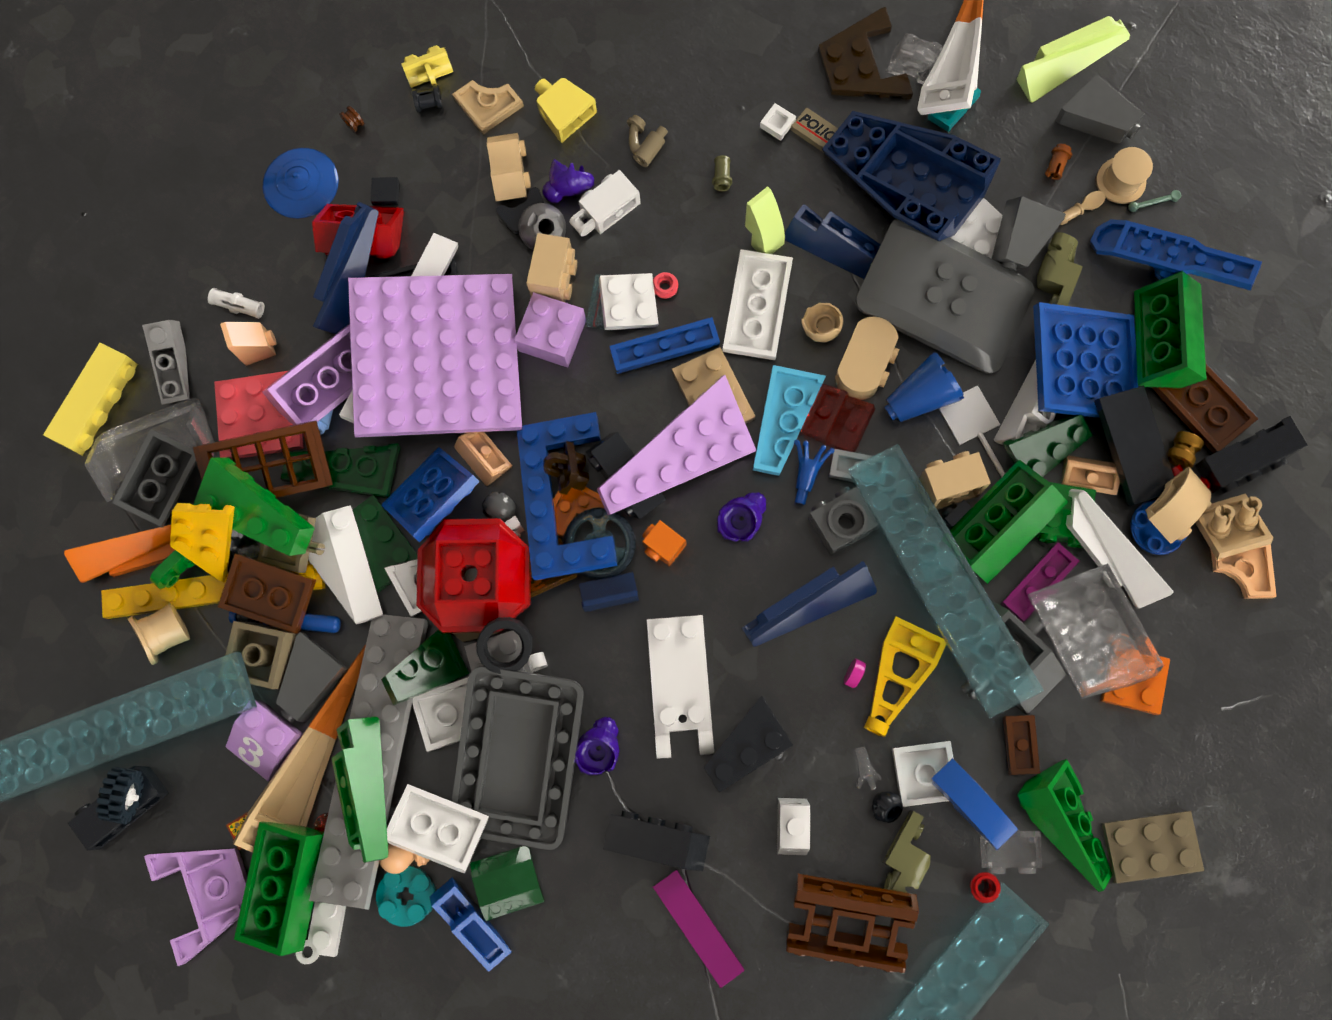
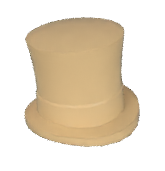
M1127 147L1120 150L1114 158L1105 162L1099 169L1096 176L1098 191L1105 193L1107 200L1117 204H1129L1138 200L1145 191L1146 180L1150 177L1153 170L1150 156L1144 150L1136 147Z
M171 603L139 620L133 616L128 618L152 665L158 663V654L177 644L190 640L189 632L181 616Z

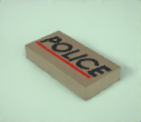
M807 107L791 126L792 132L820 151H822L825 144L838 130L837 127Z

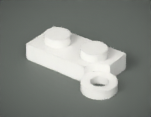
M322 902L314 903L308 940H305L304 948L306 946L311 947L313 954L307 958L304 956L303 951L296 952V958L300 963L311 964L318 959L319 955L337 956L346 906Z

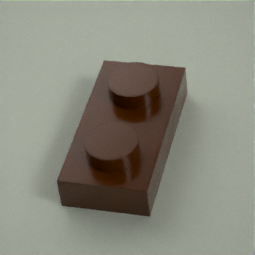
M1035 715L1003 717L1008 774H1040Z

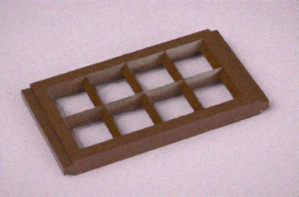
M317 420L193 447L202 480L210 458H213L212 453L230 449L233 462L236 463L235 466L243 472L262 470L266 489L276 496L275 498L333 485ZM303 433L308 454L290 457L285 437ZM279 439L284 459L266 462L261 442ZM255 444L260 464L242 468L237 447ZM310 459L315 479L297 482L292 462ZM286 464L291 484L273 488L268 468Z

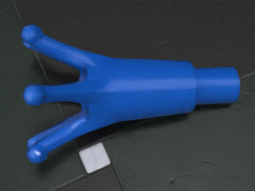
M796 439L794 444L798 451L799 469L796 489L798 490L795 502L805 505L808 492H811L819 469L829 455L834 453L835 449L830 448L820 460L822 453L826 450V446L822 445L815 458L809 459V442L807 440L803 442V456L800 441Z

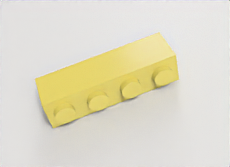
M99 343L43 435L83 456L85 451L92 446L94 436L99 428L107 421L111 408L119 401L123 388L133 378L138 364L127 355Z

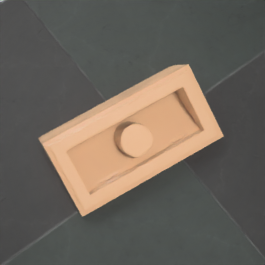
M485 432L464 433L458 437L454 448L486 486L492 484L513 466Z
M1067 456L1063 462L1061 484L1093 489L1099 493L1117 495L1120 479L1114 463L1075 456Z

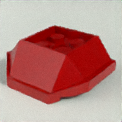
M500 518L444 519L418 549L416 606L442 633H480L490 621L499 617L515 619L531 605L529 547ZM476 568L477 577L473 581H466V571Z

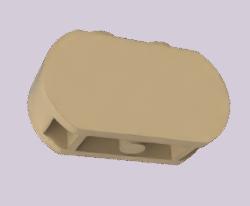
M867 317L857 323L835 377L838 389L846 397L854 400H865L875 395L878 386L884 388L890 374L885 369L888 362L894 364L900 350L895 347L898 341V333L889 321L880 317Z

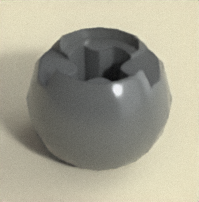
M491 492L482 502V512L488 519L500 518L503 522H506L515 516L516 504L503 492Z

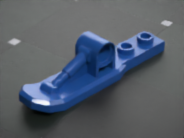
M1111 219L1096 227L1090 240V244L1096 254L1116 256L1152 266L1155 269V276L1159 280L1183 271L1186 274H1193L1251 291L1262 264L1258 260L1206 247L1191 237L1127 220Z

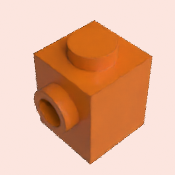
M661 520L656 525L651 524L642 535L645 538L642 541L643 546L646 548L644 553L655 562L660 559L669 567L686 547V540Z

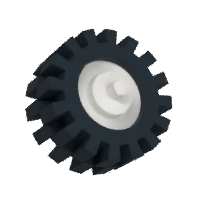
M113 767L111 771H108L107 778H104L102 781L103 788L100 787L99 789L100 797L97 798L99 805L96 808V812H99L97 816L100 820L127 824V822L132 820V816L134 817L136 814L135 808L139 807L138 801L142 795L140 792L144 783H141L143 776H141L142 773L140 771Z

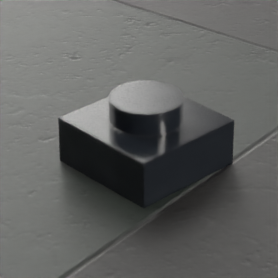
M965 500L958 506L953 502L942 513L945 519L940 525L949 532L972 506Z

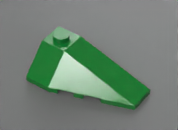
M1061 760L1027 780L1017 794L1022 808L1026 810L1031 821L1098 892L1105 890L1110 881L1112 872L1101 841L1098 838H1094L1092 834L1091 821H1093L1091 812L1084 811L1079 795L1084 794L1081 784L1068 760Z

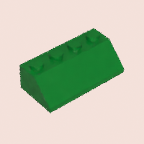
M1181 271L1135 290L1138 385L1144 387L1183 388L1207 380L1201 284Z
M1019 459L941 541L988 584L1068 501L1050 482Z
M259 822L234 940L278 956L303 951L314 901H309L324 832L305 826Z

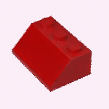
M326 204L312 221L315 252L329 255L340 222L345 216L352 217L357 205ZM370 206L379 212L370 255H376L377 258L381 259L390 258L395 255L400 247L404 209Z

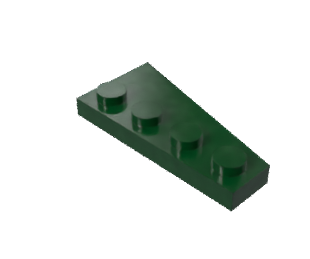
M396 443L388 444V446L376 447L373 445L356 449L337 448L336 450L325 451L333 485L323 488L388 498L390 496L400 445ZM308 451L290 452V457L308 454ZM310 459L292 462L297 482L315 479ZM284 464L280 479L284 482H290L286 464Z

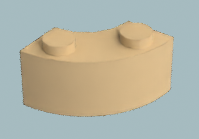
M518 133L487 137V149L495 200L503 201L527 197L526 188H531L529 172H524L522 156H527L524 140L519 141Z
M1188 467L1165 484V489L1160 497L1145 511L1151 523L1171 544L1175 540L1186 538L1191 533L1192 529L1190 527L1212 504L1210 502L1211 491Z

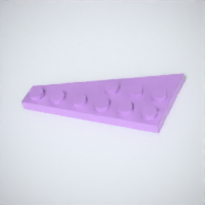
M721 376L645 447L640 449L634 457L597 488L607 515L756 451L726 376Z

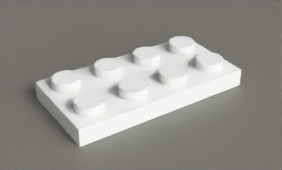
M740 250L723 352L769 360L776 359L792 257Z

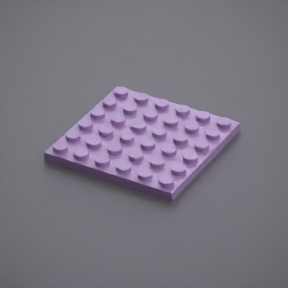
M512 274L348 278L355 437L522 430L517 344L514 341L516 327Z

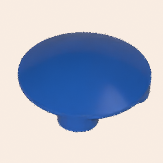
M1151 500L1140 505L1133 513L1131 533L1135 542L1146 552L1155 555L1169 554L1178 549L1187 537L1182 540H1175L1171 544L1148 519L1145 510L1156 501Z

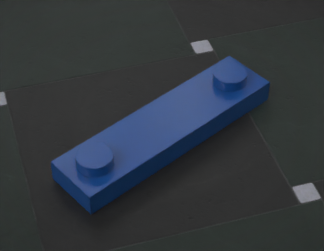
M711 317L609 347L616 372L619 374L720 345V340Z

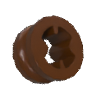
M348 106L346 108L347 111L345 113L341 112L339 115L345 124L353 132H356L358 130L357 127L359 125L363 126L365 123L360 115L351 106Z

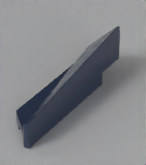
M805 204L801 206L785 231V241L865 279L881 245L830 211L823 220Z
M864 561L841 576L833 566L756 616V619L743 626L742 630L751 644L758 646L875 595L877 588Z

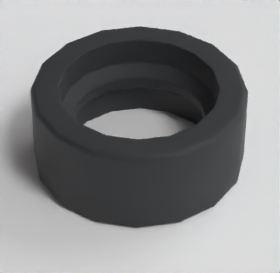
M499 617L490 621L481 630L476 643L477 655L481 664L491 672L501 674L500 670L518 671L529 660L533 648L532 636L528 628L521 621L511 617ZM510 629L519 635L522 641V649L520 655L515 660L500 662L490 655L487 643L489 637L495 631Z

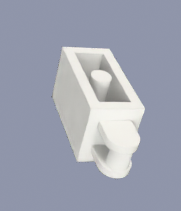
M618 170L614 174L607 175L594 190H588L582 195L579 200L580 211L571 217L569 223L581 236L587 235L594 229L599 234H602L641 204L640 193L626 176ZM584 219H587L588 222H586V223L584 224V223H583V220H584Z

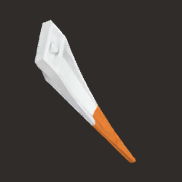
M984 0L963 1L942 51L921 88L917 107L921 115L971 108L974 90L977 89Z

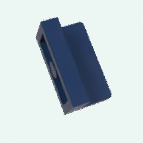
M633 572L579 584L582 608L585 612L639 601Z

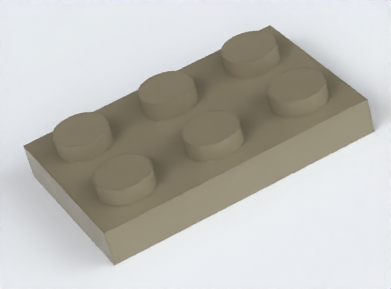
M1191 811L1101 823L1113 883L1204 871Z

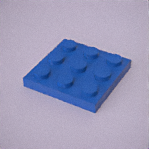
M438 447L381 506L420 542L424 537L432 533L434 527L444 517L448 516L454 507L465 496L469 495L480 481Z

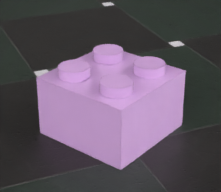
M533 292L514 340L518 351L568 368L586 323L584 309Z

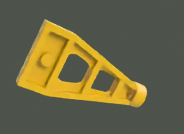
M895 616L882 644L871 712L864 725L865 729L876 735L886 736L889 725L936 668L948 642L947 640ZM897 652H903L919 661L918 669L908 679L899 677L893 672V660ZM888 680L904 687V692L896 704H890L883 700L882 695ZM882 716L885 719V722L876 719L875 717Z

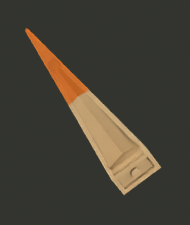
M366 645L362 648L247 813V817L233 841L234 845L253 853L259 822L262 821L307 826L338 735L337 728L342 724L359 678Z

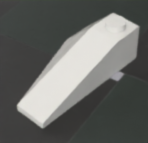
M351 505L322 513L316 517L312 541L324 544L325 549H317L325 551L322 555L310 552L308 561L313 565L321 579L328 585L356 625L383 616Z

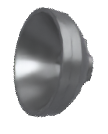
M533 204L524 210L520 216L518 224L519 235L525 245L534 250L537 233H541L538 225L542 219L550 220L553 225V230L549 235L565 237L566 222L564 216L556 207L550 204Z

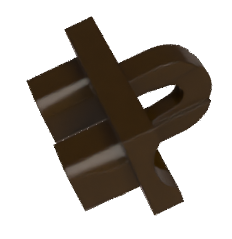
M569 441L565 442L563 453H550L543 460L544 471L550 476L557 477L559 493L565 495L568 494L571 488L583 491L589 482V473L582 471L586 464V456L575 452L574 443Z

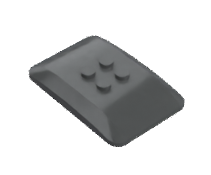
M896 219L891 223L858 291L855 302L858 310L869 317L883 318L889 321L896 330L983 373L993 374L1002 367L1034 296V286L1027 278L1002 267L1001 263L949 237L937 241Z
M485 666L476 667L470 673L467 683L452 802L489 816L480 839L553 850L562 843L565 832L584 698L583 688L577 681L508 670H500L501 674L489 671Z

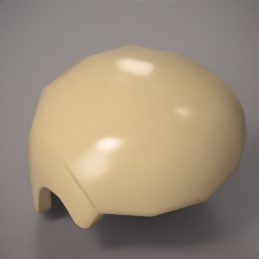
M818 303L806 309L801 323L809 338L815 342L826 343L832 341L841 332L843 316L834 305Z

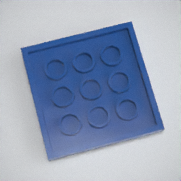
M1041 302L1033 306L1038 411L1099 418L1094 400L1139 387L1137 383L1134 315Z

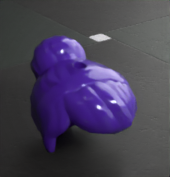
M554 159L550 167L549 181L543 186L542 193L547 201L558 203L562 200L563 196L580 195L584 191L590 190L594 186V177L591 173L585 172L582 165L579 171H576L573 163H570L569 168Z
M759 492L748 493L745 497H737L726 503L719 510L717 532L724 539L734 542L739 540L748 542L759 530L762 523V514L766 511V498ZM741 516L744 517L743 521L739 520Z
M602 717L596 720L593 728L584 733L578 740L575 762L581 773H586L590 776L615 769L620 750L618 739L616 738L619 729L615 720L611 717Z

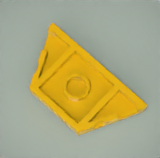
M177 503L172 510L170 547L217 580L223 582L228 573L235 507L225 505L223 510H211L210 504L192 505L190 503Z

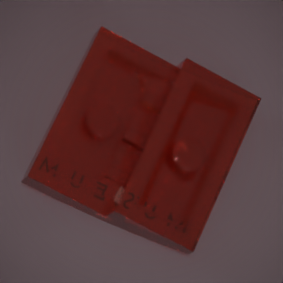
M822 384L801 428V432L834 449L855 452L875 411L874 404L850 397L847 391Z

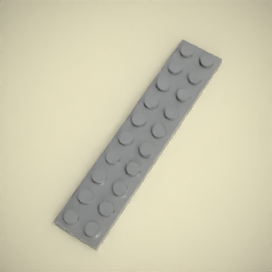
M383 615L371 620L349 718L378 717L380 720L386 825L413 698L393 705L381 679L425 642L429 623L426 619ZM335 781L309 901L369 910L379 860L364 863L362 861L361 849L353 850L349 845Z

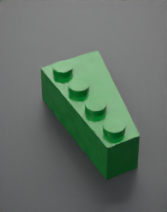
M210 458L193 505L210 504L211 510H223L225 505L234 506L232 530L288 556L305 554L315 527L288 505L285 506L277 500L276 496L268 489H264L256 483L251 475L235 466L236 463L230 458Z

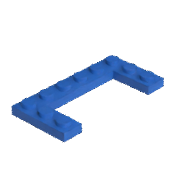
M596 412L523 425L522 430H517L531 572L534 581L618 566L613 536L563 545L558 544L551 476L544 471L543 460L548 456V450L564 448L566 441L574 443V446L601 441Z

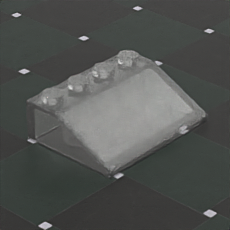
M1108 563L1028 594L1081 699L1137 684L1157 676L1163 668L1164 664Z

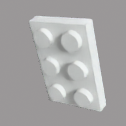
M407 784L387 827V840L391 845L465 874L489 816Z

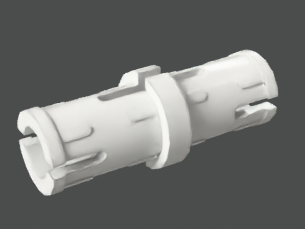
M212 288L208 294L209 304L227 308L231 313L238 314L240 312L258 319L264 313L265 305L263 302L245 298L241 293L235 292L231 294L217 288Z

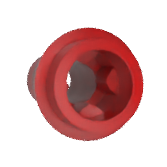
M979 873L970 882L971 893L979 902L991 903L1000 894V883L991 873ZM983 882L984 889L979 891L978 885Z

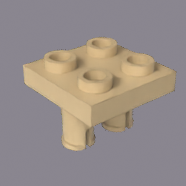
M1246 494L1212 503L1195 522L1217 560L1272 543L1273 536L1258 514L1262 508V502L1259 498L1253 496L1248 498Z

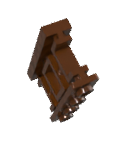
M798 874L794 895V908L805 909L807 912L804 925L789 923L786 935L787 952L798 956L822 958L830 962L839 961L858 967L866 966L882 969L886 972L905 973L908 948L907 944L896 942L899 926L911 929L915 927L919 914L916 894ZM816 904L832 907L830 916L814 913ZM876 915L891 917L890 925L874 924ZM838 916L866 920L863 936L836 931ZM812 925L828 928L826 936L811 934ZM871 937L886 938L885 947L871 945Z

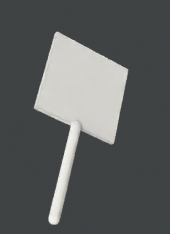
M975 386L963 392L964 399L939 408L959 445L977 436L979 437L1002 478L1005 472L983 435L1000 426V423L980 388Z

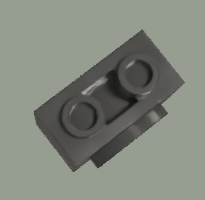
M849 486L845 487L835 494L836 498L827 503L823 500L811 508L812 512L809 514L808 520L830 556L874 532L881 525L880 520L859 486L850 489ZM839 519H850L853 527L850 529L842 528L839 525Z

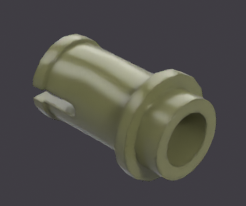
M720 155L714 159L715 177L712 179V185L717 191H727L732 185V178L730 177L731 160L728 156Z

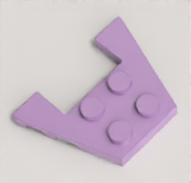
M238 848L148 854L144 856L151 881H157L178 871L182 872L196 917L198 929L170 940L177 966L190 961L238 920L248 877Z

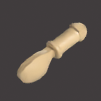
M1094 191L1086 195L1081 204L1076 203L1075 206L1063 212L1066 215L1060 225L1067 224L1068 221L1078 215H1083L1084 210L1093 211L1099 208L1105 201V193Z

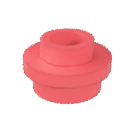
M663 272L654 277L653 284L656 296L667 299L677 293L678 280L673 274ZM664 283L670 285L666 290L660 287Z

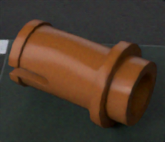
M1057 144L1052 149V158L1045 172L1048 178L1051 173H1053L1051 179L1060 180L1062 178L1067 160L1072 157L1070 146Z

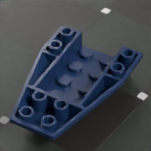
M856 111L850 113L822 148L824 154L894 218L937 241L954 236L984 198L1001 159L955 135Z

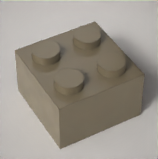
M233 621L220 677L269 689H280L298 633L294 634L285 630L249 622Z

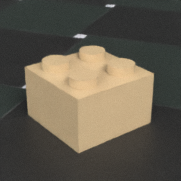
M537 233L526 282L531 297L534 292L562 302L570 300L572 284L569 283L571 275L575 276L577 260L574 259L575 249L571 248L569 238Z
M969 451L959 453L953 456V460L945 463L942 460H937L927 464V468L916 482L927 513L948 507L953 502L957 504L963 500L967 501L979 497L991 484L979 452L969 454Z

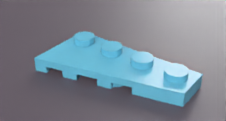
M773 365L753 471L780 475L793 448L794 441L797 439L823 384L825 375Z

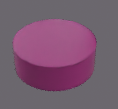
M855 658L846 672L843 684L855 688L865 672V663Z

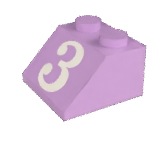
M253 699L234 722L226 748L270 782L303 733L265 702Z

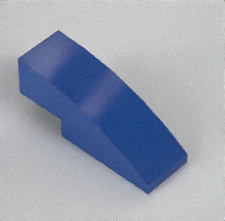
M953 758L931 778L932 784L996 850L1018 831V828Z
M453 877L429 896L431 906L447 922L451 932L488 972L511 953V949L489 920L485 921L479 907Z

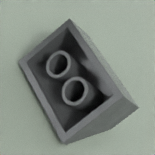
M150 429L112 503L160 527H164L197 463L193 448L163 433Z

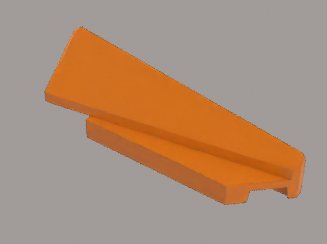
M171 525L64 551V555L81 583L94 579L108 571L110 576L116 577L162 563L174 551L170 547Z

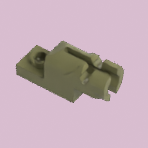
M1061 232L1055 233L1050 241L1048 252L1044 256L1037 274V288L1052 294L1049 304L1068 306L1083 266L1074 263L1078 241L1071 235Z
M915 811L908 812L882 863L894 869L892 873L888 872L883 889L907 893L905 890L907 886L918 889L930 867L931 855L911 844L912 839L917 840L924 829V825L921 824L924 817Z

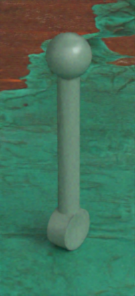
M1174 190L1167 196L1140 203L1131 202L1128 205V209L1131 212H1136L1138 208L1168 200L1177 202L1181 198V192Z

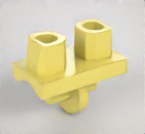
M437 45L428 48L427 54L419 57L414 54L404 58V63H401L411 88L428 81L431 82L432 86L437 85L436 78L453 72L445 48H439Z

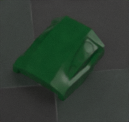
M518 847L470 863L473 885L485 921L545 902L533 865L530 847Z

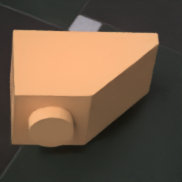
M224 322L220 324L228 349L246 366L276 355L273 347L277 345L275 336L271 330H267L260 322Z

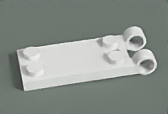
M703 615L647 619L657 759L671 758L670 732L698 730L700 755L714 754ZM685 715L687 721L685 723L679 722V716Z
M543 652L530 655L529 661L533 672L548 666ZM469 677L413 698L412 704L427 752L460 741Z

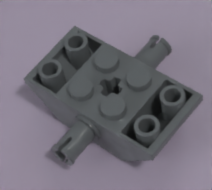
M981 594L942 634L977 669L969 680L960 687L966 693L974 686L967 694L969 698L975 700L991 682L1025 715H1028L1062 680L1066 673L1053 651L1036 636L1052 620L1049 613L1038 620L1046 610L1037 607L1026 621L1022 623L1008 609ZM1009 648L1008 658L1003 655L1002 649Z

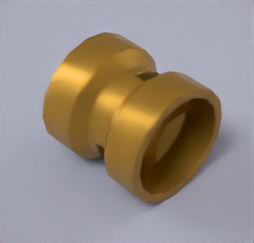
M1186 431L1177 432L1174 438V446L1167 452L1169 462L1175 466L1181 465L1182 468L1190 467L1191 469L1196 461L1195 454L1201 451L1204 441L1193 433Z

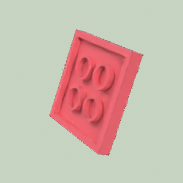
M288 371L214 382L219 441L293 425L277 411L262 393L263 390ZM302 434L285 437L289 451L304 449ZM279 439L261 442L264 455L282 452ZM255 444L237 447L239 459L257 456ZM230 449L220 451V458L228 457L233 460Z

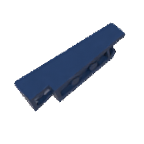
M361 202L356 204L357 206L352 217L345 216L340 222L313 298L323 302L313 327L337 334L350 324L348 278H365L379 214L378 210Z

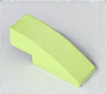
M767 186L747 202L745 227L752 234L751 246L757 252L773 254L785 244V233L777 202L772 190Z

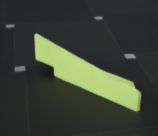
M1107 16L1041 46L1035 60L1022 66L1016 80L1028 100L1033 103L1129 40L1130 34L1121 20L1115 22L1112 17Z

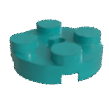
M408 866L407 869L399 874L387 872L380 881L376 891V904L379 915L389 923L400 927L412 926L422 921L433 909L429 897L436 891L433 881L431 882L430 877L423 869L416 866ZM405 887L409 888L410 894H413V900H408L407 904H403L402 899L399 898V893L403 892Z

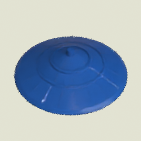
M310 148L292 149L279 155L268 166L263 178V194L269 206L277 213L289 218H307L318 214L326 204L332 202L338 190V172L332 160L324 153Z

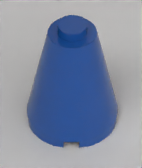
M936 352L931 354L886 399L888 405L884 408L892 420L897 418L900 422L964 399V394L951 371H948L945 366L942 367L945 363Z

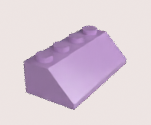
M350 324L262 391L277 411L293 425L315 420L318 422L349 397L353 389Z

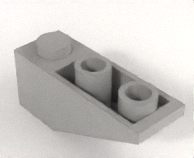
M165 320L142 325L161 404L190 399L186 346L180 322Z

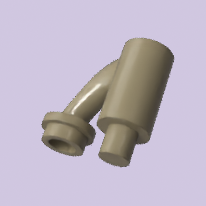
M633 115L627 120V124L630 127L629 147L634 160L641 166L648 167L665 144L664 137L668 131L663 126H659L656 131H651L640 145L638 133L644 131L646 123L641 117Z

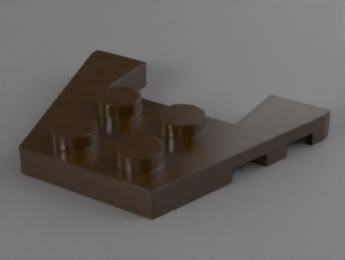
M882 7L819 44L818 53L831 95L864 97V94L879 95L880 98L902 96V99H912L913 91L907 73L884 79L880 78L868 37L891 32L892 25L886 7Z

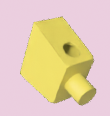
M544 78L535 86V91L540 95L536 100L538 111L561 143L597 113L595 99L565 78H560L553 85Z

